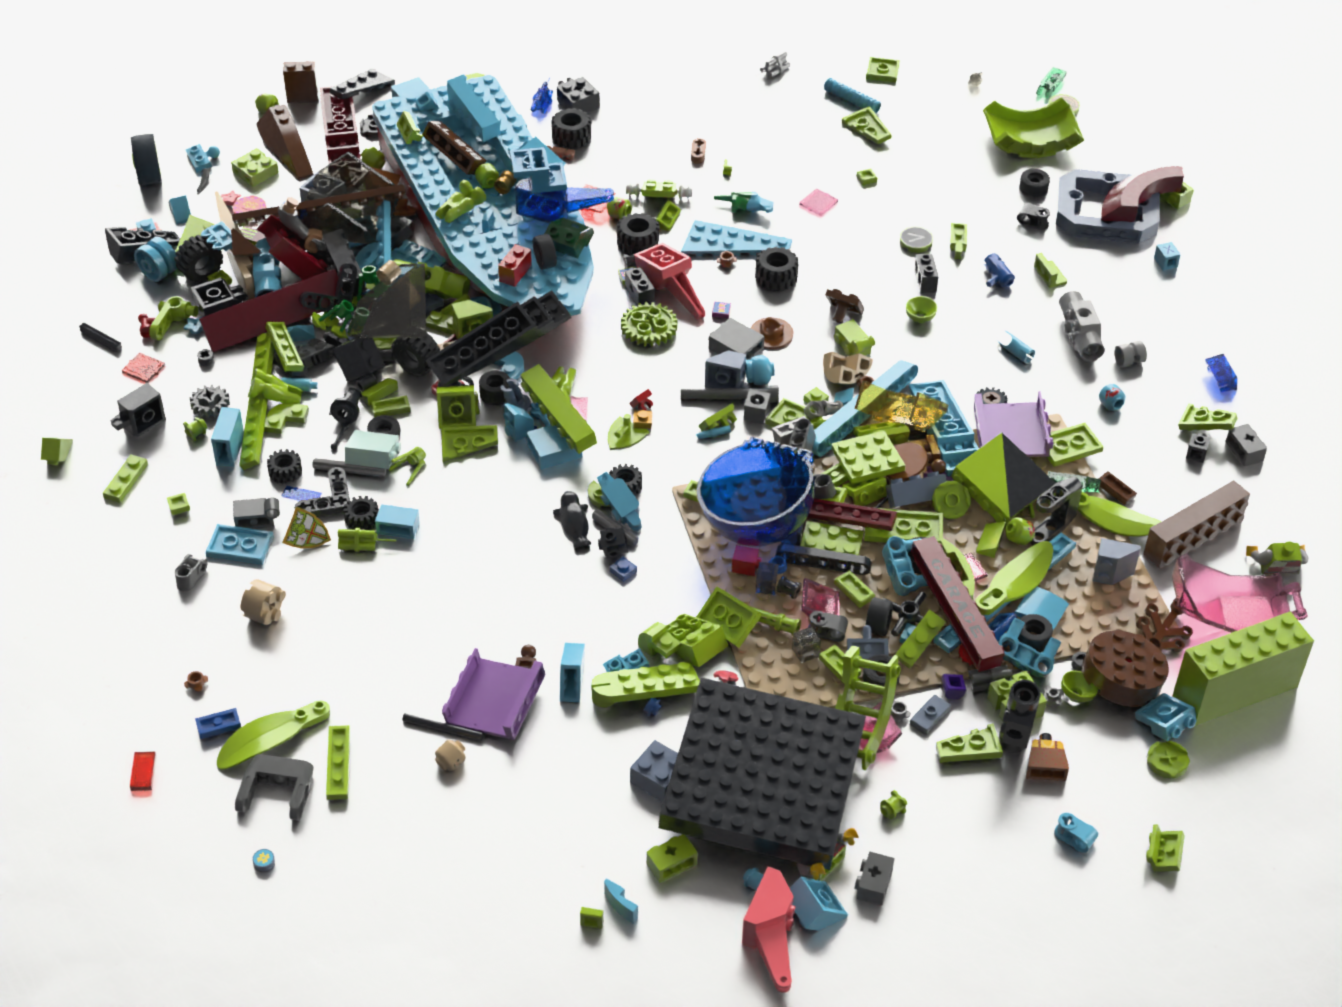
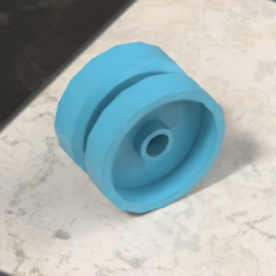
M154 237L146 245L144 244L135 250L134 257L139 269L147 278L154 282L160 281L167 274L178 268L175 264L176 252L161 237Z

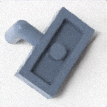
M865 625L861 631L863 638H847V651L851 646L860 647L859 656L862 659L868 660L870 657L879 654L888 655V639H871V627L869 625Z

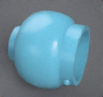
M757 355L752 357L751 360H746L745 373L747 383L755 385L768 384L772 376H775L774 362H770L769 358L764 355Z

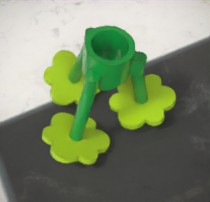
M371 265L363 267L362 274H359L357 296H353V306L361 308L368 303V300L361 296L363 281L367 283V289H371L372 292L378 291L379 296L372 300L373 304H387L392 296L382 294L381 290L384 287L379 285L376 267Z
M343 300L329 312L324 311V314L321 316L313 312L312 322L317 328L320 327L322 330L326 329L325 326H331V331L335 336L341 339H348L345 327L352 318L351 312L354 308L350 302ZM338 318H345L342 326H338Z

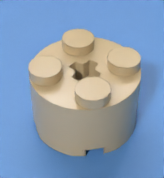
M259 579L251 581V588L249 590L245 589L241 598L240 611L244 612L242 616L265 625L270 624L273 620L278 621L281 617L280 609L286 597V591L282 590L279 586Z

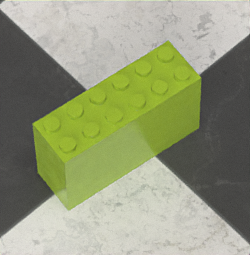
M1290 611L1185 650L1172 697L1195 707L1196 723L1194 726L1290 691L1299 686L1315 640Z

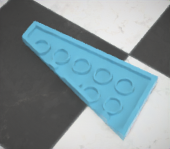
M694 220L681 253L685 255L696 254V256L712 253L713 256H720L722 252L729 251L734 256H740L741 253L756 255V253H761L762 250H767L769 247H784L790 250L793 239Z

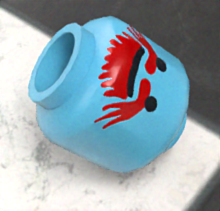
M1108 384L1102 387L1098 399L1106 409L1114 411L1124 406L1126 395L1118 385Z

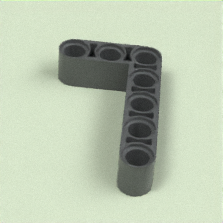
M806 418L798 420L794 425L778 485L783 496L790 494L815 499L833 498L836 494V489L828 474L805 475L816 437L810 420Z

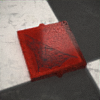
M139 352L132 360H129V363L121 371L126 375L148 383L155 375H158V372L166 364L163 361Z

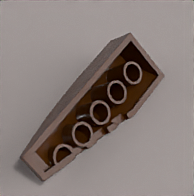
M286 104L269 107L256 123L264 145L271 149L274 156L277 155L280 162L285 164L298 180L311 177L314 173Z

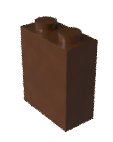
M316 61L283 62L282 73L286 102H319Z

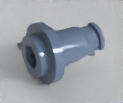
M507 379L509 389L501 385L505 398L502 407L503 411L504 404L508 403L520 407L529 413L532 408L530 398L522 394L516 379Z

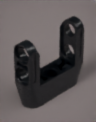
M1071 476L1059 481L1038 497L1036 503L1037 510L1041 513H1051V516L1034 528L1035 536H1041L1043 540L1033 538L1030 542L1032 546L1042 541L1050 542L1063 532L1076 517L1083 489L1082 483L1078 478ZM1041 503H1048L1050 506H1049V507H1043V506H1041L1040 504H1041ZM1047 526H1053V527H1055L1056 529H1055V530H1048L1046 527H1047Z

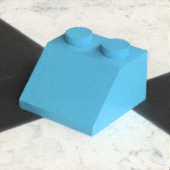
M800 877L790 887L793 894V906H796L795 913L799 917V923L805 929L820 931L845 919L849 915L826 881Z

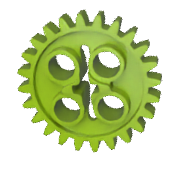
M645 302V305L638 303V307L632 305V310L627 308L626 313H623L620 329L626 339L630 338L631 343L637 341V345L643 343L644 347L647 343L651 347H653L654 343L660 346L661 341L667 343V339L672 340V335H676L678 318H676V314H673L672 309L668 310V306L662 308L661 303L657 306L654 302L651 305H648L647 302Z

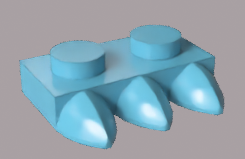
M223 221L206 228L201 233V237L208 238L207 243L214 244L212 247L214 250H224L226 252L232 249L231 230Z

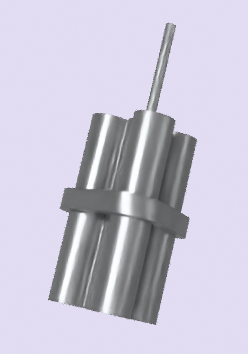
M787 51L773 55L765 62L764 66L759 68L760 73L755 75V77L766 72L768 77L772 78L775 75L782 74L784 70L791 67V63L786 58L788 56Z

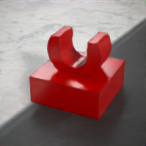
M648 388L629 402L632 409L638 406L639 411H646L647 409L644 404L650 409L654 405L652 400L648 399L652 392Z

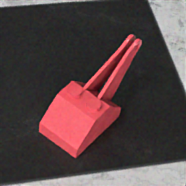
M663 242L634 254L636 266L643 269L656 290L666 287L696 320L706 316L705 309L687 277L692 268L691 257Z
M767 867L743 919L742 945L753 949L758 948L775 988L779 992L785 993L790 990L792 982L786 931H791L794 923V918L792 917L796 906H793V894L781 871Z

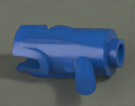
M997 253L987 255L984 258L985 264L983 265L992 278L986 282V286L991 288L997 282L1003 288L1013 285L1015 275L1006 266V263L1002 261V258Z

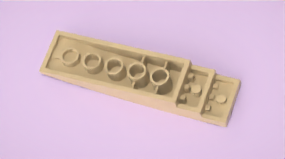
M216 191L215 198L219 221H223L230 230L234 228L243 235L237 223L233 222L232 215L219 192ZM233 249L226 251L237 282L243 287V292L248 295L247 300L255 298L253 256L235 258L233 256Z

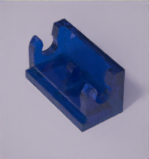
M1224 353L1205 358V363L1208 365L1207 369L1211 370L1218 386L1227 385L1220 388V392L1238 390V377Z

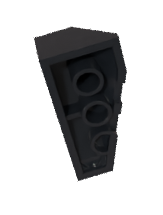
M124 226L105 227L104 230L109 255L117 264L135 262V250L144 244L146 245L154 237L163 238L172 247L177 246L180 241V237L175 231L153 230V232L143 231V228H137V231L127 230V227Z

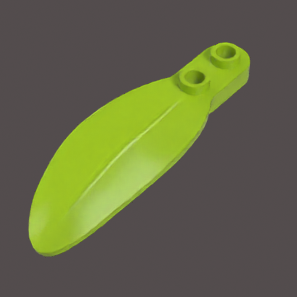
M1084 492L1081 493L1078 511L1092 523L1112 533L1131 537L1148 536L1149 529L1161 522V520L1115 502L1088 496Z
M1042 541L1033 545L1005 565L995 575L990 587L975 600L981 615L992 614L1005 602L1014 601L1027 595L1042 582L1052 562L1053 546L1050 542Z
M317 700L296 710L276 712L250 721L232 734L222 746L216 760L217 767L220 770H226L237 766L258 754H262L288 741L298 734L301 729H306L326 720L330 716L329 703Z

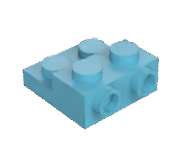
M1162 693L1135 712L1137 720L1151 726L1152 734L1166 741L1171 738H1178L1187 727L1192 728L1196 723L1195 707L1166 693Z

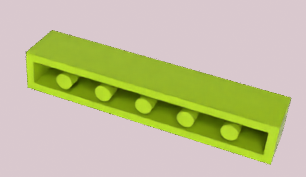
M540 364L520 374L522 389L530 393L529 395L533 403H538L541 413L543 415L546 414L550 424L557 427L559 435L562 438H566L570 449H575L580 454L598 443L595 431Z

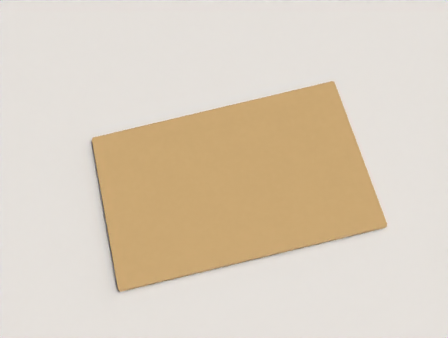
M1060 414L1048 415L1047 424H1050L1051 432L1067 428ZM972 429L974 440L979 448L977 429ZM926 438L905 443H915L923 447ZM836 456L809 460L805 475L821 474L838 464L839 461ZM1029 457L1055 483L1074 476L1081 481L1083 486L1082 492L1088 496L1108 500L1102 488L1095 484L1097 479L1085 458L1053 467L1047 457ZM927 462L925 469L918 474L921 478H923V472L927 471V466H931V463ZM783 466L698 481L709 485V491L701 503L683 497V492L688 484L673 486L672 493L710 594L718 586L751 607L776 615L785 614L786 617L794 620L801 619V627L796 637L792 636V633L783 630L780 632L776 631L774 626L757 622L740 648L729 642L745 687L835 708L839 694L844 692L845 684L819 660V654L833 645H836L845 654L847 652V638H863L861 631L866 625L870 602L859 608L834 584V579L845 572L787 563V570L782 574H773L768 570V562L775 556L777 546L781 544L786 514L780 512L784 496L778 485ZM883 476L886 478L887 485H890L892 479ZM847 480L846 482L842 483L837 487H842V485L849 483L850 480ZM847 495L843 503L854 505L853 497ZM970 497L971 504L963 516L957 519L943 518V538L959 549L969 562L975 576L973 597L975 601L979 595L990 587L992 579L1005 565L1032 547L1030 542L1026 545L1011 542L1006 537L1005 528L995 558L975 553L985 525L996 523V521L987 511L982 509L975 499ZM884 498L869 503L865 507H875ZM1036 499L1032 502L1034 518L1030 517L1028 506L1013 518L1017 517L1030 521L1035 528L1051 516V513L1039 512L1036 508ZM887 500L880 507V509L937 513L932 505V500L890 508L889 501ZM1041 503V504H1040V505L1043 506V507H1049V506H1050L1048 503ZM1077 511L1076 517L1061 532L1076 542L1075 549L1048 570L1042 582L1037 586L1069 603L1052 634V638L1061 642L1054 657L1055 661L1071 658L1077 652L1086 653L1093 638L1106 631L1120 629L1144 636L1142 630L1136 626V622L1141 616L1147 617L1150 620L1149 627L1152 635L1155 636L1156 631L1152 619L1145 614V609L1150 603L1157 605L1162 624L1170 613L1140 557H1138L1133 576L1113 585L1092 581L1101 538L1132 544L1128 536L1107 531L1092 523ZM805 517L804 529L806 522L812 521L865 532V527ZM1047 526V527H1046L1048 530H1055V529H1056V528L1053 527V526ZM863 536L859 555L868 557L872 561L871 571L867 575H854L875 594V597L880 599L886 598L901 605L904 601H914L920 592H924L927 597L919 606L920 615L925 616L931 610L946 621L937 634L950 625L929 586L919 587L918 590L910 592L906 596H900L895 592L882 555V550L886 543L864 541ZM1034 536L1036 540H1043L1041 536ZM736 545L759 549V557H762L761 568L756 569L755 576L732 572V558ZM800 555L803 558H808L807 555ZM819 558L822 561H828V559ZM783 575L790 581L802 583L801 591L795 600L786 593L776 591L777 584ZM1023 597L1011 601L995 616H993L989 621H987V625H989L999 615V613H1014ZM822 611L846 617L848 625L844 640L835 642L811 636L808 633L811 613ZM894 611L892 612L887 634L885 636L871 634V639H888V655L892 658L903 645L899 641L904 630L903 628L898 636L891 634V630L899 621L898 613ZM1175 620L1170 628H1179ZM1029 632L1030 634L1038 635L1037 633ZM933 638L910 669L898 660L901 673L895 695L942 685L941 677L943 674L963 675L964 680L970 679L968 670L977 668L974 664L969 666L967 662H962V658L959 657L960 645L950 653H947L934 643ZM1009 645L1003 647L1005 652H1010ZM1002 660L1001 666L1007 665L1008 669L1011 670L1019 669L1008 661ZM859 667V668L861 669V676H859V677H857V678H858L860 681L864 682V681H863V667ZM876 672L878 676H886L885 672ZM858 689L855 691L853 702L856 704L883 698V695Z

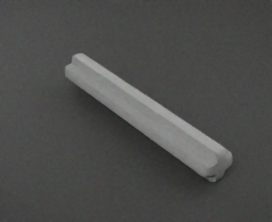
M314 458L312 461L313 469L330 470L334 467H340L346 473L379 477L386 475V469L345 464V461Z

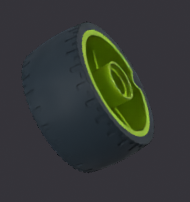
M154 133L131 136V156L138 184L149 185L162 182Z

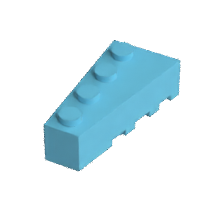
M462 74L446 80L448 109L455 113L457 118L461 119L466 127L470 128L475 136L479 137L483 142L499 136L500 121L488 106L485 107L482 97L480 95L476 96L473 85H468L466 82L467 77Z

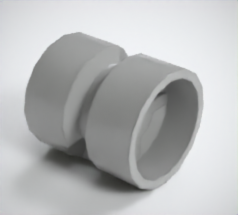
M1137 340L1129 342V344L1116 345L1114 347L1116 364L1122 368L1146 362L1147 349L1144 342Z

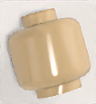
M450 739L446 740L435 751L436 758L434 760L444 771L447 769L454 771L465 761L466 755L464 751L466 748L458 740L456 742Z

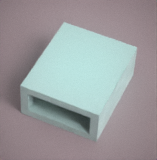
M354 430L344 447L345 464L389 469L392 465L391 460L396 458L397 454L401 452L399 435Z

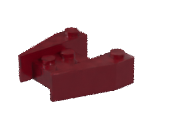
M270 215L257 228L259 232L264 234L271 247L269 253L302 280L328 271V265L323 260H318L305 252L304 240L290 231L278 217Z

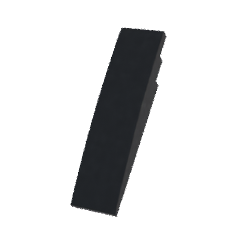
M551 290L537 299L534 296L521 305L519 302H516L425 361L445 387L521 349L572 317Z

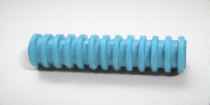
M831 77L827 78L824 82L823 89L850 103L852 102V104H856V106H860L862 109L870 106L875 114L881 109V101H877V99H873Z

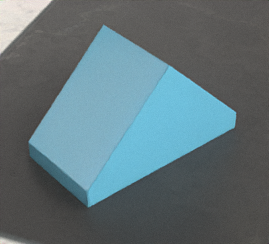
M187 196L170 198L168 204L176 225L186 223L191 214Z

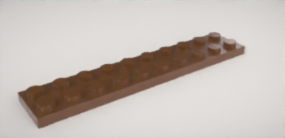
M400 184L299 202L296 207L297 217L300 216V213L307 212V215L318 213L317 210L324 209V212L335 210L334 207L341 206V209L352 207L351 204L358 203V206L369 204L368 201L375 200V203L383 202L385 198L392 197V200L401 199L405 195V186ZM279 206L231 214L232 220L239 227L248 226L249 222L254 221L256 224H260L270 215L278 217Z

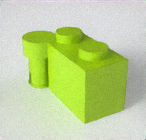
M854 319L835 326L834 341L841 346L846 355L862 354L866 356L871 354L872 346L876 345L875 338L872 335L868 336Z

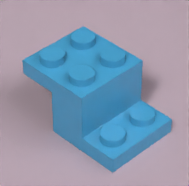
M545 147L510 150L514 178L529 177L532 193L568 190L563 162L548 164Z

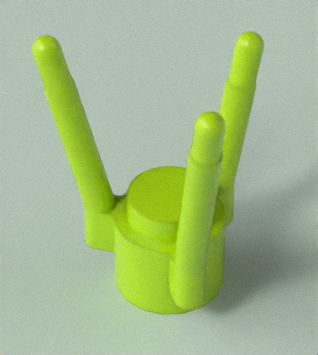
M416 446L412 450L392 459L391 462L395 464L388 470L392 471L406 461L411 465H417L406 482V485L409 486L420 468L426 464L424 461L426 453L423 448Z

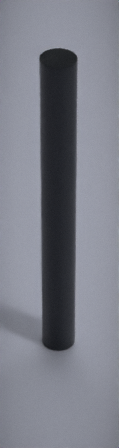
M404 713L402 721L480 741H482L484 736L483 732Z

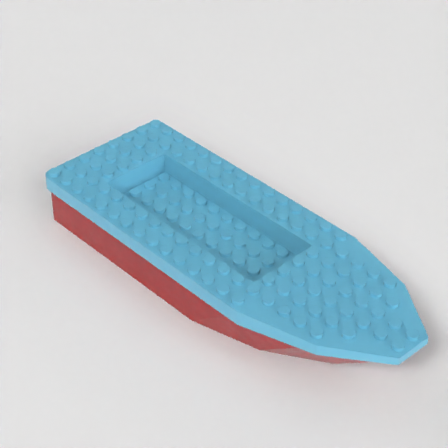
M488 74L466 80L468 85L472 84L475 88L476 96L480 95L482 97L485 107L488 106L500 121V135L484 142L479 137H476L474 132L467 128L465 123L458 119L455 113L448 109L447 85L375 102L372 105L373 120L377 125L379 146L393 172L401 175L399 183L404 184L408 200L412 207L417 210L416 214L437 253L447 260L446 263L458 274L467 276L470 279V285L477 292L507 307L516 302H519L521 305L534 296L538 299L552 290L571 316L581 314L594 275V263L590 245L583 248L578 258L556 251V266L542 270L535 259L532 244L533 237L543 235L550 222L560 217L585 225L583 216L568 192L561 190L532 193L531 183L525 177L516 178L517 182L507 194H500L494 187L483 188L478 183L475 174H466L424 137H422L420 142L413 140L411 144H406L396 125L403 111L410 113L416 128L421 130L419 134L423 133L429 121H441L486 159L485 163L492 164L498 171L499 176L504 171L513 173L512 165L510 164V150H516L527 139L531 140L533 136L497 78ZM428 91L435 98L439 107L421 112L415 100ZM463 180L470 182L473 189L480 187L485 192L486 201L474 206V209L462 214L451 223L445 222L444 219H440L435 214L455 192H460L459 183ZM488 209L494 210V225L490 232L483 233L482 218ZM517 244L531 249L532 266L514 287L499 282L498 265L511 248Z

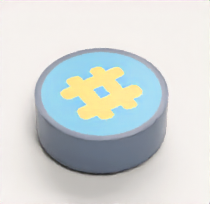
M269 849L256 851L252 857L254 868L262 872L272 869L275 865L274 853Z

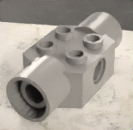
M1078 291L1064 293L1059 298L1058 304L1065 318L1064 330L1065 333H1068L1070 345H1073L1075 352L1079 351L1084 361L1098 360L1104 355L1105 347L1102 342V324L1092 301L1084 300L1082 294Z

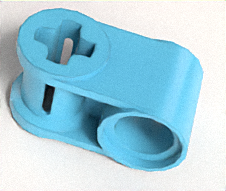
M1062 813L1058 818V825L1054 829V834L1059 840L1064 841L1081 853H1086L1099 836L1096 828L1083 822L1071 813Z

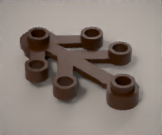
M1181 597L1174 598L1170 604L1171 611L1163 624L1158 614L1159 609L1157 605L1153 603L1147 605L1145 614L1152 619L1156 631L1155 636L1152 635L1149 627L1150 620L1147 617L1141 616L1136 622L1137 628L1142 630L1145 639L1152 642L1160 651L1172 649L1174 652L1179 653L1185 646L1181 639L1162 642L1163 637L1180 636L1183 639H1189L1193 634V629L1187 625L1182 628H1170L1176 617L1184 614L1188 608L1187 601Z

